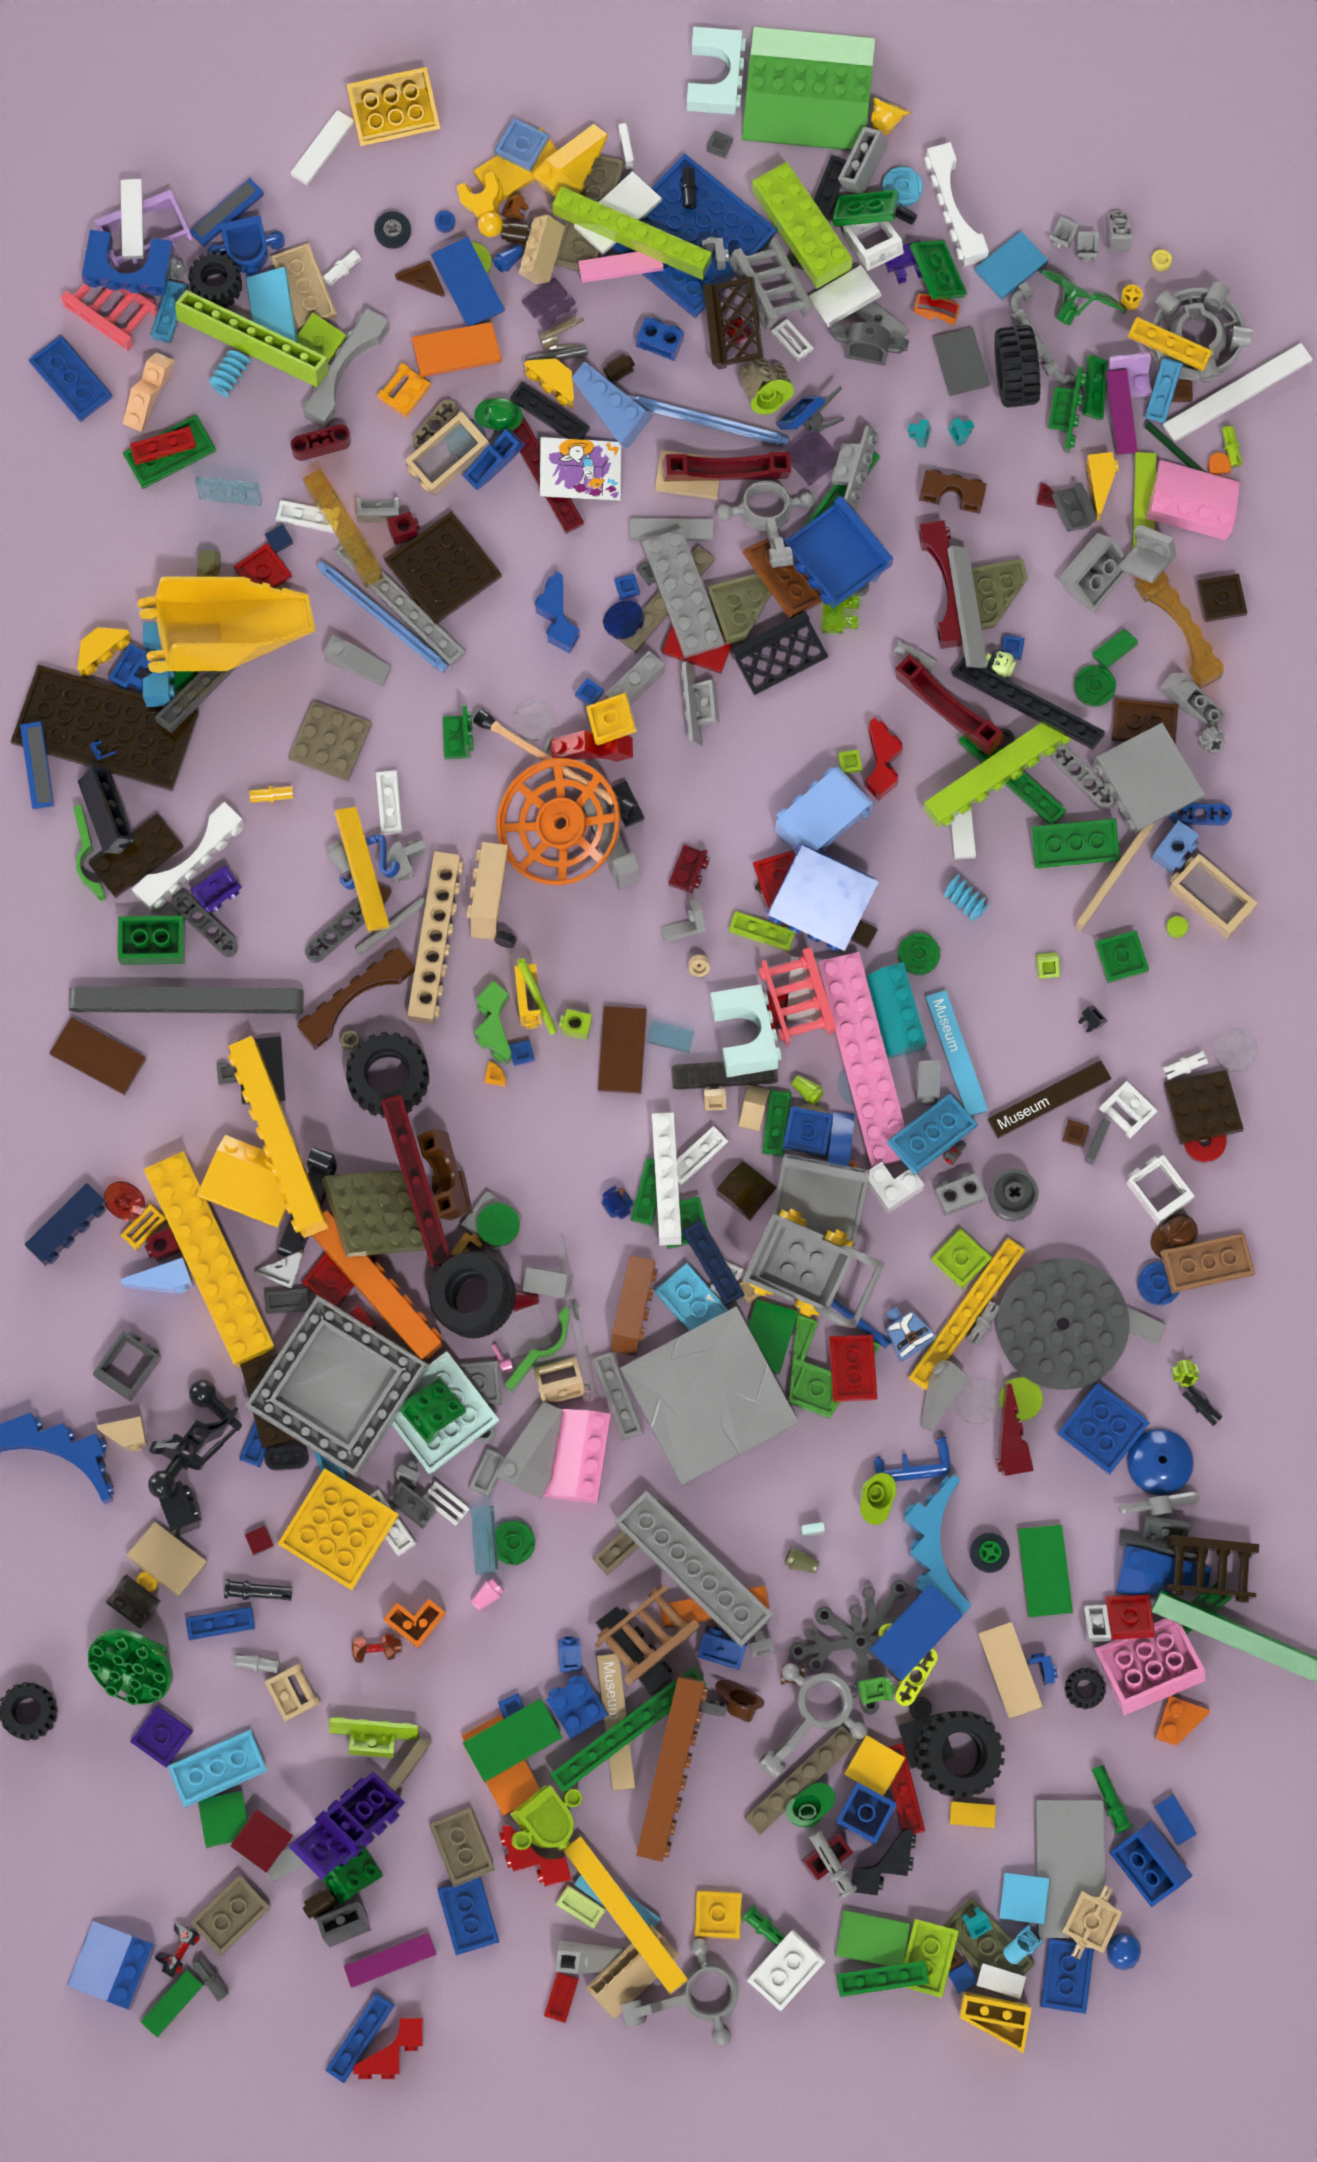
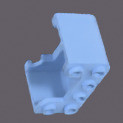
M839 767L829 768L824 773L825 777L821 781H814L808 787L809 791L806 794L798 795L792 801L793 805L788 809L783 808L776 815L778 819L775 822V832L795 853H797L796 848L799 842L824 853L832 842L855 822L858 823L861 817L865 820L872 814L874 803Z

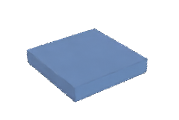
M513 118L497 145L494 154L531 172L548 143L550 135Z

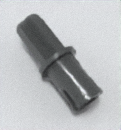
M203 1958L193 1964V1968L204 1981L203 1985L209 1988L217 2002L229 1994V1991L226 1990L218 1979V1973L215 1974Z

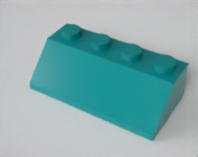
M904 962L883 967L867 975L866 979L887 1059L925 1050L927 1042Z

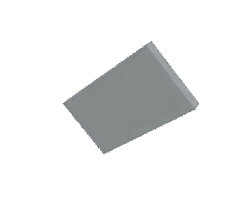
M1036 1800L1037 1877L1050 1879L1045 1924H1038V1938H1071L1061 1932L1080 1893L1083 1891L1092 1897H1100L1105 1886L1103 1800Z

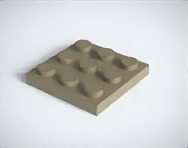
M312 701L288 758L293 762L348 782L372 723Z

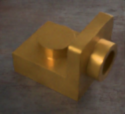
M465 1232L450 1253V1256L459 1255L461 1252H470V1245L482 1251V1239L473 1233L469 1235Z

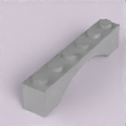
M369 309L364 314L359 315L355 329L349 331L343 348L340 347L337 350L332 365H328V375L318 387H314V393L311 398L305 400L302 408L306 419L323 428L328 427L337 413L335 404L336 390L344 370L358 355L380 345L390 329L389 320Z

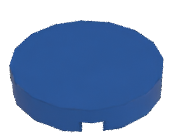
M1154 1262L1147 1265L1141 1271L1137 1280V1288L1140 1296L1146 1302L1155 1306H1164L1171 1303L1178 1296L1179 1292L1171 1294L1163 1263Z

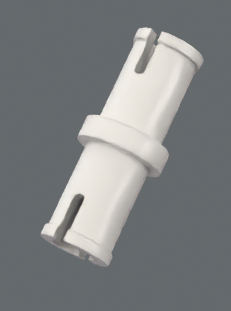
M352 250L344 259L338 260L335 266L323 275L324 281L329 286H333L343 275L347 276L349 270L362 260L360 255L355 250Z
M1201 1051L1186 1059L1185 1057L1180 1058L1179 1062L1163 1067L1164 1073L1173 1070L1172 1073L1165 1075L1167 1080L1184 1073L1189 1074L1191 1070L1208 1064L1207 1058L1198 1061V1059L1205 1057L1204 1052Z

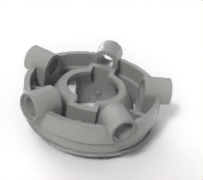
M1213 282L1210 289L1189 288L1175 294L1165 290L1155 301V305L1159 309L1153 324L1157 326L1160 325L1161 321L1167 323L1179 311L1180 306L1186 305L1183 312L1176 316L1168 328V331L1183 337L1182 326L1187 321L1197 320L1204 323L1209 318L1214 323L1213 330L1216 332V338L1208 346L1213 352L1204 371L1185 363L1179 374V377L1182 379L1212 382L1218 379L1220 375L1225 373L1236 362L1243 346L1250 347L1253 328L1245 327L1241 312L1227 297L1229 288L1220 282ZM1221 312L1229 322L1223 324L1216 314L1219 315ZM1232 329L1229 352L1234 354L1226 363L1217 367L1216 362L1218 361L1219 353L1222 354L1225 351L1227 344L1226 330ZM1150 348V352L1157 362L1161 363L1163 357L1177 360Z

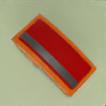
M918 294L913 312L928 320L936 317L953 325L957 321L960 305L947 299L932 300L931 295Z

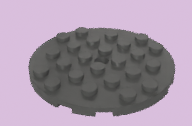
M1071 1258L1045 1260L1019 1274L1006 1290L1001 1300L997 1317L999 1341L1011 1365L1033 1383L1057 1390H1072L1088 1386L1110 1372L1125 1350L1130 1324L1125 1299L1114 1281L1094 1265ZM1060 1318H1067L1070 1324L1066 1330H1060L1057 1327V1322Z

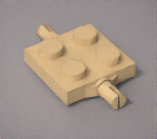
M1104 1886L1100 1897H1092L1083 1891L1080 1893L1061 1932L1071 1937L1077 1943L1071 1956H1076L1080 1960L1085 1947L1092 1948L1102 1954L1104 1953L1123 1913L1107 1902L1113 1891L1112 1888Z

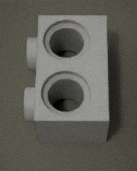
M968 1172L960 1175L957 1181L951 1183L950 1180L938 1184L939 1188H936L935 1195L944 1216L985 1201L986 1194L977 1173L971 1175ZM967 1184L973 1185L976 1191L971 1194L967 1193L964 1190V1186ZM951 1192L955 1195L956 1199L954 1201H947L944 1198V1194Z

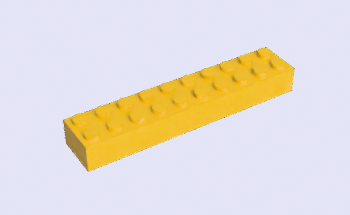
M184 1151L145 1168L144 1172L235 1367L238 1368L240 1364L253 1361L276 1350L207 1200L197 1196L200 1185Z

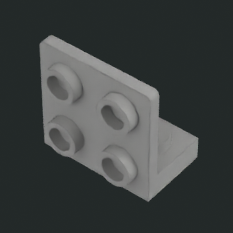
M1139 524L1135 529L1137 545L1119 564V569L1153 583L1177 556L1174 538Z

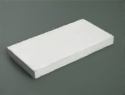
M632 171L598 203L641 221L662 202V198ZM574 224V228L602 255L617 243Z

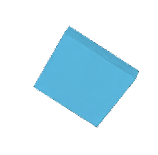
M1005 1873L1000 1919L1045 1924L1050 1879Z

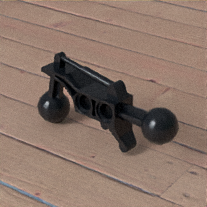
M200 1379L194 1382L189 1389V1398L198 1407H208L221 1421L205 1424L196 1420L184 1437L174 1434L171 1439L160 1442L153 1441L151 1443L149 1451L152 1454L163 1455L172 1460L165 1470L157 1471L149 1478V1491L156 1498L163 1499L171 1496L176 1489L175 1478L182 1468L186 1470L188 1468L201 1470L204 1464L224 1443L242 1427V1424L235 1418L238 1408L235 1407L232 1411L216 1397V1388L208 1380ZM229 1425L233 1427L203 1457L198 1455L208 1442L221 1437ZM194 1435H198V1436H200L202 1439H198V1438H196ZM182 1451H187L190 1454H184Z

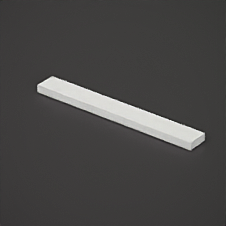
M1302 343L1165 422L1162 428L1171 441L1175 443L1311 363L1313 359Z

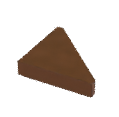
M431 261L395 274V278L398 281L441 297L445 296Z

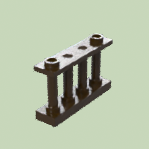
M1178 1535L1167 1537V1546L1173 1547L1175 1551L1173 1584L1165 1585V1591H1171L1170 1594L1175 1596H1184V1593L1232 1597L1236 1598V1602L1249 1603V1599L1256 1598L1257 1593L1247 1592L1249 1558L1259 1553V1544ZM1187 1548L1195 1549V1553H1197L1195 1586L1182 1585L1184 1551H1187ZM1208 1551H1217V1555H1219L1217 1589L1204 1588L1205 1562ZM1230 1553H1237L1238 1557H1240L1238 1591L1226 1590L1227 1559Z

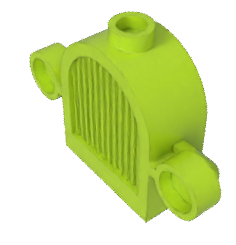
M551 1785L543 1786L510 1814L522 1830L512 1836V1845L518 1850L527 1849L531 1843L540 1848L557 1847L559 1851L566 1848L570 1844L569 1839L574 1829L573 1817L567 1807H577L581 1804L582 1794L580 1791L569 1789L564 1792L561 1800Z

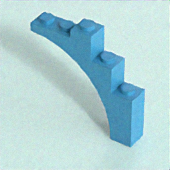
M954 1474L951 1478L946 1476L939 1484L941 1490L936 1495L932 1493L924 1502L927 1505L926 1507L920 1502L915 1506L911 1504L903 1513L906 1516L903 1522L922 1537V1540L917 1538L909 1547L912 1550L909 1556L929 1572L928 1574L923 1572L916 1580L918 1586L915 1590L921 1594L931 1584L964 1615L972 1605L958 1591L951 1580L943 1561L940 1545V1530L944 1509L950 1495L960 1482V1479Z

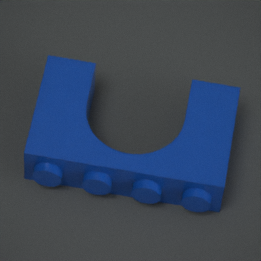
M90 230L81 275L84 284L93 288L98 286L107 287L114 291L123 289L131 293L145 292L152 296L166 295L174 254L172 241L152 238L146 264L137 272L124 274L114 270L109 264L113 244L111 232Z

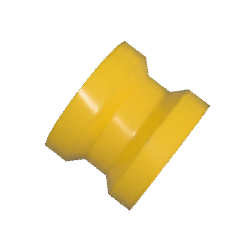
M1136 285L1126 286L1120 299L1122 307L1127 310L1137 309L1143 296L1141 288Z

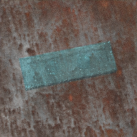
M494 1506L471 1508L475 1574L497 1573L498 1558Z

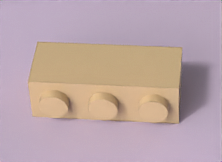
M549 215L534 217L529 238L526 242L525 252L521 260L519 274L535 285L550 282L565 229L563 224Z

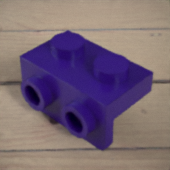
M223 865L192 887L190 891L206 912L210 910L214 912L222 906L221 902L227 898L231 900L240 893L238 890L242 886L236 881L227 866Z

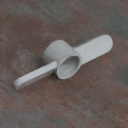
M1198 1492L1158 1496L1146 1501L1119 1505L1118 1511L1120 1513H1131L1149 1510L1150 1516L1160 1517L1172 1514L1171 1507L1198 1502L1200 1496Z

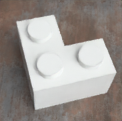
M880 1162L870 1169L867 1186L888 1214L923 1191L924 1183L910 1169L894 1179L884 1164Z

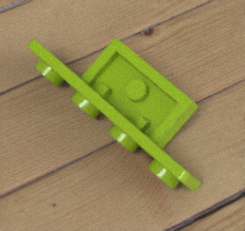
M344 1717L329 1718V1733L350 1735V1755L393 1758L396 1739L417 1741L419 1737V1726L411 1723L376 1722L366 1719L353 1720Z

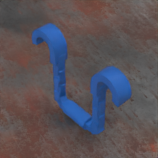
M381 834L366 837L367 846L379 842L380 872L388 878L396 876L400 870V864L396 860L392 862V867L387 870L386 838ZM340 877V883L346 889L351 890L355 888L353 877L349 882L344 877Z

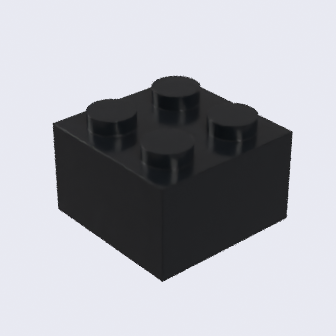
M181 1480L176 1482V1489L171 1496L159 1499L170 1530L175 1537L200 1528L199 1521L202 1520L196 1505L192 1506L191 1501L194 1500L190 1487H188V1484L184 1485Z

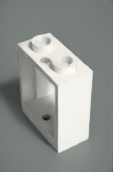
M889 221L842 226L845 241L867 271L904 254L902 239ZM880 225L889 239L866 250L856 236Z
M1164 1155L1159 1158L1154 1156L1146 1162L1147 1167L1142 1170L1139 1168L1128 1175L1130 1179L1126 1183L1157 1225L1190 1203L1195 1197ZM1160 1167L1181 1196L1157 1212L1136 1183Z

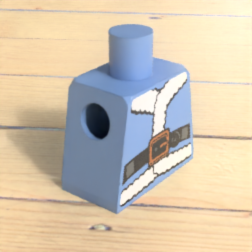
M897 1307L886 1313L892 1323L886 1328V1334L900 1363L935 1341V1334L912 1311L904 1317Z

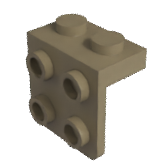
M764 358L746 361L738 373L746 395L751 398H755L763 381L769 383L774 380H785L792 384L783 365L768 363Z

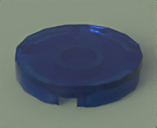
M630 600L615 603L604 615V629L615 639L632 637L637 633L636 630L639 627L641 629L644 624V612L636 602Z

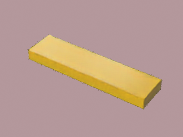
M1136 317L1127 336L1201 371H1204L1213 352L1139 317Z

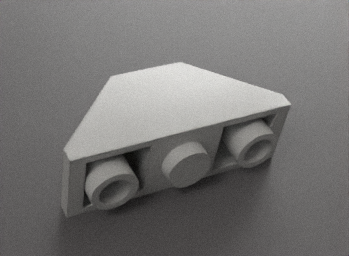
M1123 211L1107 213L1108 251L1129 252L1133 233L1128 213Z

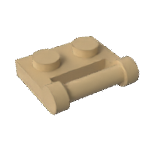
M301 1663L265 1681L284 1722L321 1704L319 1698L315 1697L302 1672L304 1669ZM293 1675L308 1701L304 1704L300 1703L288 1679Z

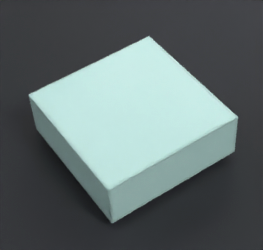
M822 1522L802 1525L801 1527L802 1537L822 1534L825 1531L824 1523Z

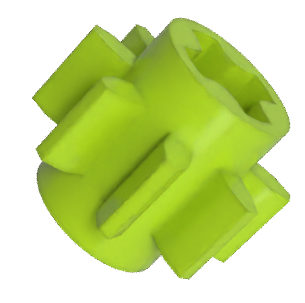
M1181 1360L1177 1362L1176 1366L1172 1367L1174 1382L1179 1381L1181 1387L1191 1386L1196 1380H1199L1198 1365H1192L1191 1360Z

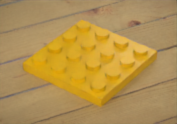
M324 1468L279 1540L278 1545L353 1591L400 1514Z

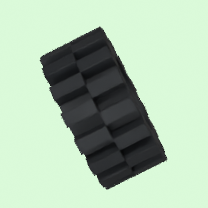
M1080 1668L1075 1670L1066 1680V1698L1076 1708H1093L1104 1699L1106 1682H1104L1103 1676L1098 1674V1671H1094L1092 1668ZM1081 1680H1088L1093 1684L1094 1692L1091 1696L1083 1697L1078 1693L1077 1685Z

